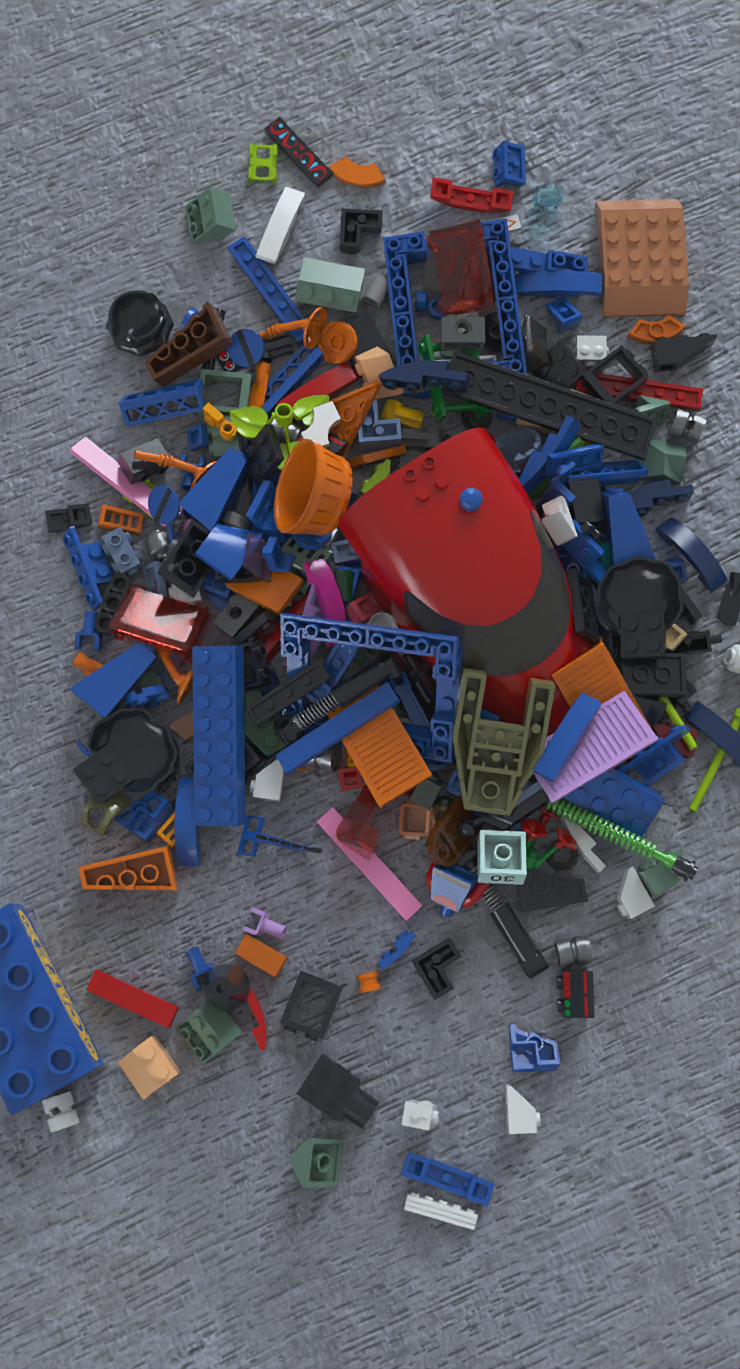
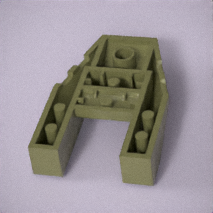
M462 668L453 730V744L464 809L510 816L523 792L525 784L544 753L555 684L549 680L529 678L522 725L480 719L487 675L482 670Z

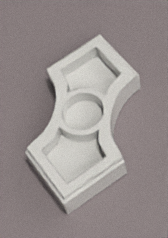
M333 401L313 408L314 420L307 430L301 432L303 440L310 439L321 444L324 448L329 447L328 434L341 421Z

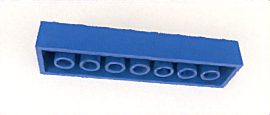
M243 646L192 647L195 826H240L246 824Z

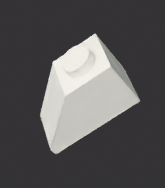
M278 759L256 774V779L251 781L250 793H253L254 799L281 802L285 771Z
M633 866L625 869L617 897L619 903L617 905L618 911L622 917L626 916L627 919H632L655 907Z
M505 1084L507 1132L509 1134L537 1133V1127H540V1113H536V1109L511 1085Z

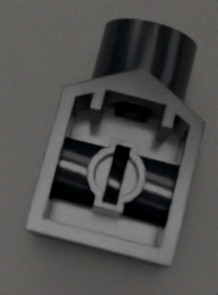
M322 1053L296 1093L333 1120L343 1116L361 1129L366 1125L379 1103L376 1098L360 1088V1078L324 1053Z

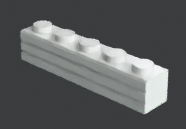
M416 1192L407 1193L404 1210L472 1230L475 1229L478 1214L475 1213L474 1209L467 1208L465 1210L461 1209V1206L457 1204L451 1206L443 1200H439V1202L434 1201V1198L430 1196H425L424 1198L420 1197V1194Z

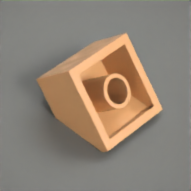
M375 347L355 357L357 362L355 364L356 371L359 376L363 377L365 382L362 386L375 381L381 382L379 379L380 373L394 368L389 353L379 347ZM382 385L375 399L400 395L404 392L400 388L390 390Z
M156 1035L149 1037L117 1062L143 1100L181 1073Z

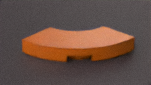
M345 157L329 166L333 175L347 185L352 184L360 186V188H370L385 183V178L375 163L358 165Z
M671 315L657 322H648L640 318L627 337L639 343L653 345L654 341L660 338L674 339L686 326Z
M405 445L358 456L347 461L352 468L403 455L407 451Z

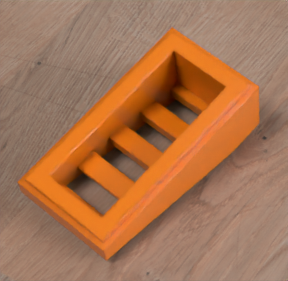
M102 504L97 528L113 531L121 527L124 533L128 531L131 534L141 535L145 514ZM107 514H111L110 522H106ZM116 515H120L118 524L114 523ZM124 516L128 517L127 526L123 525ZM133 518H137L135 528L131 527Z

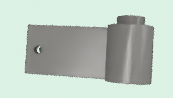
M335 260V262H334V263H337V264H343V263H341V262H339V261H337V260ZM384 275L374 276L372 279L365 276L361 302L370 307L380 309L389 293L388 278Z

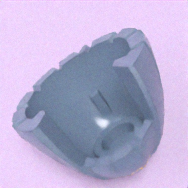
M529 427L511 429L508 433H504L501 438L499 437V441L495 443L518 477L521 476L532 451L541 452L542 450L540 435L535 429H529Z

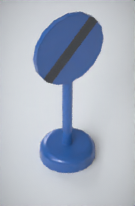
M191 308L186 313L181 329L194 314L197 315L199 313L198 310ZM241 329L231 336L234 345L228 348V352L234 363L242 367H251L261 360L264 353V343L257 332L250 329Z
M160 485L153 488L149 494L148 509L155 521L167 525L171 544L174 538L172 522L178 517L180 503L177 494L172 488Z

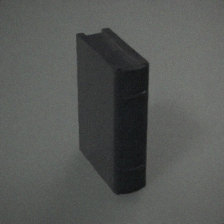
M368 310L342 321L351 325L357 336V349L349 360L357 375L355 357L375 347H379L389 353L392 361L393 356Z

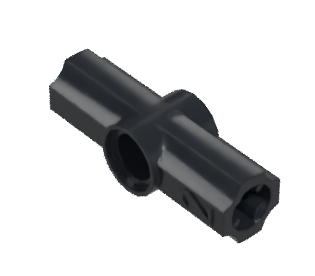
M397 652L406 666L404 672L411 686H415L426 705L434 703L436 701L437 683L432 677V672L424 659H420L417 654Z

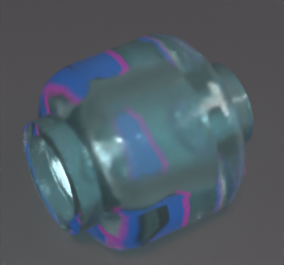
M555 182L538 185L536 193L532 194L534 207L538 206L541 212L558 209L560 203L563 202L561 186H557Z

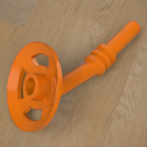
M317 308L309 319L283 324L276 323L271 328L267 327V330L259 333V335L264 339H273L274 336L278 337V334L281 336L282 332L302 328L304 331V346L312 349L321 339L320 333L327 323V312L324 308ZM317 313L320 315L319 318L315 317Z
M135 450L134 459L158 463V466L163 464V467L167 466L168 468L173 466L192 473L194 480L190 490L217 462L214 461L202 468L173 458L172 455L168 457V454L163 455V453H160L158 455Z
M154 620L150 624L156 641V653L173 681L176 682L175 685L179 686L177 704L180 705L193 688V668L186 675L179 674L169 657L171 654L167 642L164 641L159 621Z

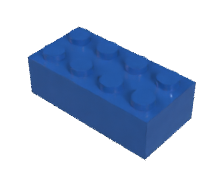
M614 768L563 797L589 812L608 820L610 823L612 822L620 826V828L630 831L631 834L634 833L637 837L640 836L641 839L664 803L660 792Z

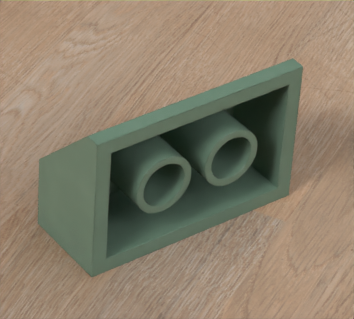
M304 258L298 279L295 301L357 313L360 307L366 269Z

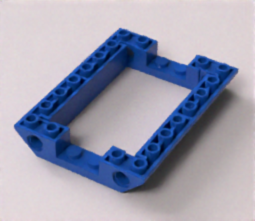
M507 218L465 225L466 233L425 239L424 231L383 238L398 366L419 362L408 265L450 258L451 251H456L455 257H458V253H461V256L463 254L468 256L490 252L504 361L495 362V360H491L488 362L527 375ZM426 384L425 392L418 391L417 393H412L403 389L404 393L401 394V396L422 400L431 399L428 384ZM442 393L443 397H448V396H450V395H447V394Z
M287 613L281 614V656L287 657V680L311 665V640L434 657L436 654V662L433 665V678H437L436 711L431 718V727L409 723L402 724L422 758L452 762L454 754L453 730L462 671L463 649L459 637ZM306 696L283 710L281 716L287 714L291 716L300 715V712L303 713V710H307V707L310 708V699ZM325 714V717L322 716V719L319 718V721L315 720V723L309 725L308 728L306 727L303 730L302 737L330 720L327 714ZM341 740L340 742L336 743V744H339V745L344 746L342 740Z

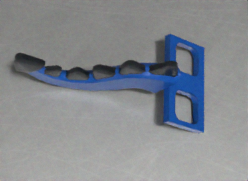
M247 815L237 854L255 857L259 843L319 854L322 853V849L307 847L261 833L265 818ZM251 819L259 820L255 832L249 831ZM246 840L253 841L251 853L243 852Z

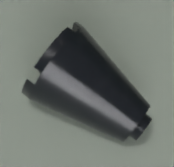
M234 964L216 966L209 972L204 984V991L208 1001L216 1008L222 1010H232L242 1005L248 997L250 990L247 974ZM221 984L225 986L224 992L221 990Z

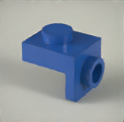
M269 537L267 544L262 549V556L267 563L269 571L290 572L295 555L294 553L282 552L278 537Z

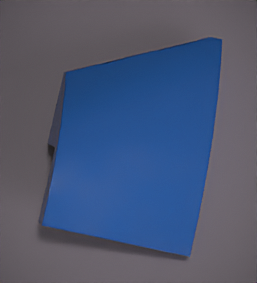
M264 480L246 516L270 537H278L279 542L286 543L290 538V534L280 532L274 519L276 488L271 481Z
M217 524L196 551L195 556L231 581L264 534Z

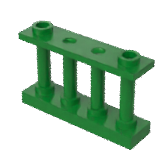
M425 334L418 344V351L422 355L423 361H435L433 352L456 350L440 349V343H431L429 334ZM459 349L464 354L479 358L478 350ZM429 386L432 400L431 412L436 418V423H441L447 416L446 413L473 410L476 418H484L491 411V409L470 402L444 404L441 392L442 386L438 388Z

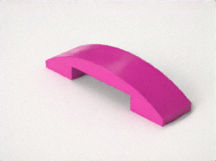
M318 559L303 563L308 583L314 584L323 619L346 622L344 605L338 585L325 560ZM325 642L327 648L335 646L336 644L331 642Z

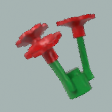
M546 808L539 809L542 813L539 819L540 823L534 819L522 820L521 822L522 830L527 833L526 869L532 870L534 866L539 868L556 850L562 849L565 845L573 850L577 849L575 839L566 829L558 826L556 831L560 839L542 857H538L539 852L533 846L537 838L547 836V827L544 824L547 825L550 818L561 819L556 813L554 814L546 810Z

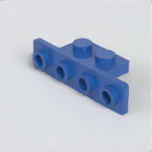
M573 461L567 466L565 464L561 465L556 470V476L548 484L550 487L542 494L544 498L536 505V511L539 516L544 513L542 505L559 496L565 498L568 509L574 502L576 497L564 486L576 465Z
M574 519L573 524L578 537L561 546L599 584L607 569L597 558L605 551L589 534L581 531V526Z
M72 526L65 532L63 541L69 549L71 563L77 570L79 584L83 586L86 602L90 605L92 611H97L102 604V598L97 586L109 584L110 579L114 575L101 541L81 545L75 527Z
M685 725L675 726L664 739L662 737L658 738V741L651 744V748L646 751L641 750L633 756L634 759L632 761L622 763L615 769L626 775L636 769L645 784L651 786L686 762L674 743L688 734L691 729Z

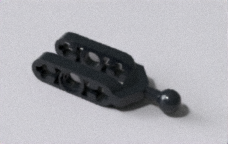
M542 789L514 808L510 816L504 815L500 817L499 814L479 811L480 815L473 820H464L460 823L459 833L463 837H471L475 834L476 828L484 822L502 831H506L550 803V799Z

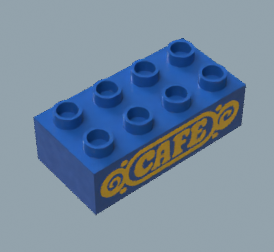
M9 903L0 908V1094L12 1116L105 1065L24 906Z

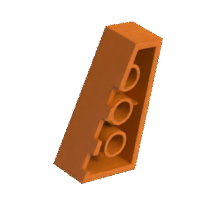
M169 845L78 867L83 889H179Z

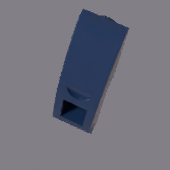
M448 361L411 362L388 369L379 375V379L385 388L390 390L400 388L412 393H417L418 391L425 392L426 384L437 388L448 386L453 390L468 389L470 384L467 372L451 370Z
M670 479L644 485L633 490L630 494L638 515L641 517L650 512L653 504L655 506H662L671 501L676 503L687 502L693 495L694 490L693 484L671 487Z

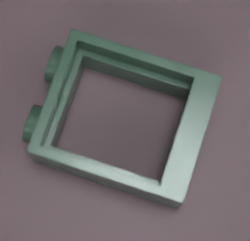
M201 369V375L197 376L196 380L202 379L204 388L201 391L203 400L205 399L207 380L242 384L239 408L212 406L223 415H230V410H238L249 406L253 387L252 374ZM194 396L193 406H197L199 404L196 396ZM203 411L197 412L198 416L204 417Z

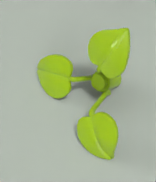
M329 395L308 396L298 400L294 404L293 409L289 404L281 403L276 406L275 412H272L269 420L264 409L257 406L230 410L231 422L235 424L237 432L249 439H254L265 424H271L275 419L277 425L284 428L286 444L280 443L284 460L277 467L282 470L289 454L300 442L294 441L290 443L288 426L292 424L293 417L296 421L302 420L305 426L310 427L314 420L313 408L328 403L330 397Z

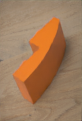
M247 933L235 952L240 957L274 977L278 976L288 957L273 947L267 946Z

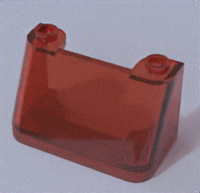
M481 218L430 230V235L426 236L428 249H433L442 293V299L438 300L440 313L444 312V316L450 314L460 315L495 308L494 291Z
M136 584L127 590L110 622L108 630L114 639L123 641L126 636L128 641L132 642L134 639L172 651L173 655L177 656L179 654L185 657L184 661L193 663L192 647H201L212 615L208 611V607L202 604H196L195 606L147 591V588Z
M365 784L338 825L336 837L341 844L369 861L379 842L378 831L370 826L369 823L379 809V805L367 784ZM416 786L402 795L411 797Z

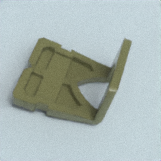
M118 792L99 806L91 796L83 807L80 822L100 836H105L109 823L121 813L122 809H125L130 804V799ZM95 808H103L105 813L104 820L99 827L94 826L89 821V811Z

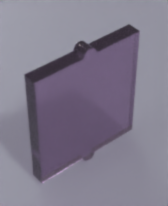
M250 532L247 536L243 567L252 572L255 577L258 576L268 583L271 581L272 571H269L267 563L262 556V549L267 543L263 538L260 539Z

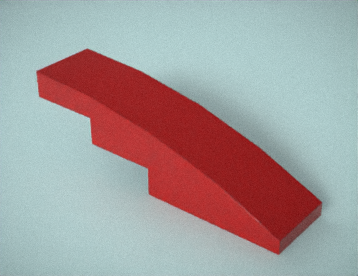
M345 362L311 380L276 404L287 403L293 409L294 404L298 400L313 395H329L331 400L359 380V377L349 363Z
M95 969L86 989L167 1028H171L179 1010L178 1006L99 969Z

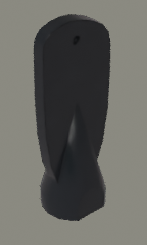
M730 572L729 583L724 590L719 605L718 619L727 626H734L737 623L740 611V573Z

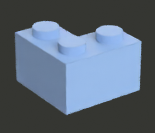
M377 400L373 401L358 431L359 451L401 446L400 418L379 420Z

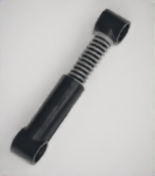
M382 650L373 662L330 689V695H326V698L323 697V700L320 699V702L317 701V704L313 703L314 706L310 705V708L307 707V710H303V713L300 712V715L291 716L287 714L281 716L275 721L273 729L283 742L290 746L302 738L303 730L312 725V723H315V720L319 721V718L322 719V716L328 715L329 712L335 710V707L338 708V705L343 708L387 678L394 679L400 676L406 666L397 652Z
M470 844L456 864L478 875V852ZM488 883L489 887L483 894V900H486L485 903H488L487 907L490 906L489 910H492L489 915L514 952L525 974L531 980L548 969L549 965L532 942L509 903L502 902L503 898L500 899L501 895H498V891H495L494 885Z

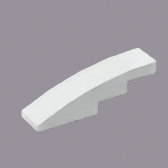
M288 187L285 188L265 230L256 258L276 264L289 239L290 231L297 219V213L304 201L305 193Z
M561 814L560 821L564 829L575 839L577 850L596 873L601 872L606 865L591 851L597 843L577 825L578 821L574 824L572 823L573 818L571 821H568L567 817L564 819Z

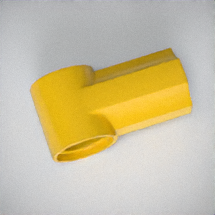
M387 399L380 420L400 418L401 426L420 429L425 412L404 407L399 401Z

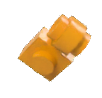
M208 402L203 407L206 423L211 427H217L222 439L226 441L235 439L237 436L235 424L225 420L224 415Z

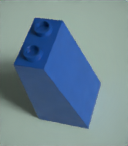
M230 447L179 502L181 512L187 520H195L210 532L217 524L222 525L221 521L226 511L233 510L250 475L249 465L246 461L247 457L240 450L235 451Z
M618 487L606 488V492L602 493L607 522L602 523V528L609 536L610 566L623 563L637 556L656 560L631 494L624 492L623 489Z
M139 642L72 686L70 690L103 718H107L125 700L124 696L135 688L141 678L156 663V650L147 643L142 645Z

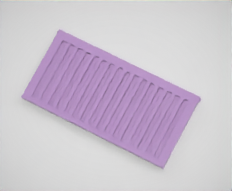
M623 691L601 705L600 710L590 722L588 731L578 743L577 750L554 782L534 772L533 774L553 804L658 741V737L649 727L626 692ZM554 733L546 737L545 748L547 747Z

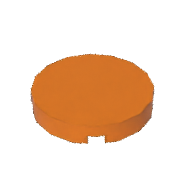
M333 321L323 328L320 333L321 339L319 342V349L323 352V358L333 364H343L349 361L357 349L355 330L351 325L339 321Z

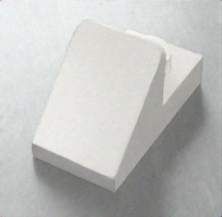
M559 496L542 505L546 517L541 521L557 546L578 537L563 496Z

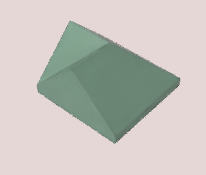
M651 440L646 459L644 461L640 460L648 469V476L639 477V480L657 482L670 479L671 484L680 485L687 458L685 444Z
M308 1138L291 1155L289 1160L302 1187H338L344 1139Z

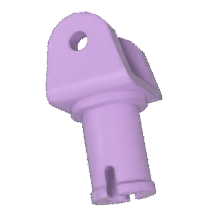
M251 907L250 911L261 915V919L256 930L244 926L243 931L256 936H262L264 933H267L282 940L286 934L287 926L271 921L268 913Z

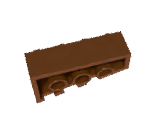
M208 301L202 306L203 309L197 315L194 314L181 330L178 329L173 334L174 337L167 344L164 343L145 361L153 380L164 387L234 345L217 309Z

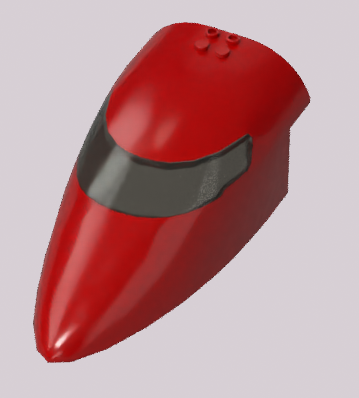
M485 428L470 429L438 444L376 484L341 516L338 527L361 560V581L383 607V612L392 615L396 619L398 629L459 637L463 649L462 668L482 670L487 675L481 709L500 716L499 722L522 725L529 678L552 681L555 684V691L547 731L548 737L556 732L570 710L551 675L590 651L593 647L591 643L576 633L569 580L527 492ZM474 487L481 492L483 502L477 511L467 512L461 508L459 497L465 489ZM436 654L434 657L418 655L420 659H424L427 662L433 675Z

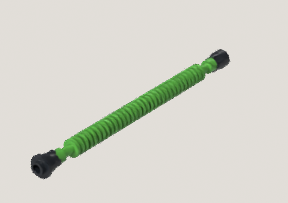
M561 798L553 804L551 802L547 804L546 810L550 811L552 808V813L555 814L557 811L556 815L560 816L562 814V818L565 819L567 817L568 821H571L573 818L572 823L576 824L578 821L577 825L580 827L584 823V829L589 826L588 831L591 832L594 828V834L600 831L598 836L602 837L605 834L604 839L606 840L610 836V842L616 839L614 844L618 845L621 842L620 847L622 848L626 844V850L632 847L630 852L634 853L637 850L636 855L638 856L642 852L641 857L645 858L648 855L646 859L648 861L654 858L664 863L663 866L684 878L683 881L687 882L688 878L693 880L698 870V867L695 866L696 861L693 860L691 862L680 856L676 857L670 853L667 855L656 850L657 844L654 843L653 847H650L651 841H648L646 845L647 839L643 838L642 842H640V836L634 839L636 834L632 833L630 837V831L627 830L624 834V828H621L619 831L620 826L616 825L614 829V823L611 822L608 826V820L603 823L604 818L601 817L598 821V815L592 818L594 813L590 812L587 815L588 810L585 809L583 811L582 807H579L577 810L578 805L574 804L572 807L573 803L569 801L567 804L566 799L562 801Z

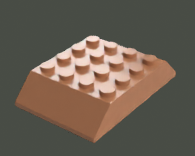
M679 200L596 201L600 273H603L601 293L603 318L686 315L689 279L684 211Z

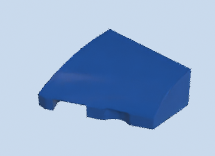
M151 791L142 800L129 805L131 809L118 815L114 820L149 843L175 807L167 799Z
M515 1024L509 1025L512 1072L557 1071L560 1066L557 1042L548 1038L543 1039L531 1031L527 1033L516 1028L517 1025Z

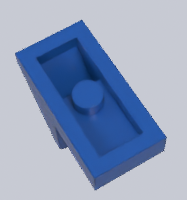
M565 297L546 304L547 312L556 322L558 334L576 328L582 320V314Z

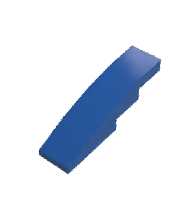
M582 271L517 273L516 292L518 295L553 299L557 295L578 297L579 294L600 296L602 293L603 273Z
M566 416L558 435L549 433L541 452L532 451L519 479L528 495L547 477L545 475L547 454L566 451L571 446L581 428V425L575 418Z
M583 692L580 694L545 748L542 757H540L534 768V773L551 782L556 780L577 750L578 743L588 731L589 724L600 710L602 702Z

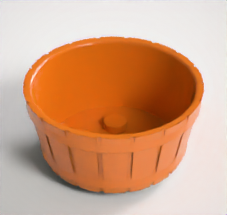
M310 439L300 441L289 454L276 488L274 519L278 530L282 533L293 535L315 534L319 536L328 535L333 532L339 524V519L346 512L351 496L352 469L349 462L322 447L317 442Z

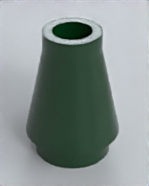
M351 570L335 571L334 578L342 601L351 602L354 575L351 574Z

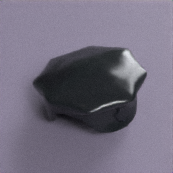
M141 290L128 291L118 296L110 306L106 328L116 348L139 357L157 351L164 343L167 344L174 326L165 303L160 301L152 292Z

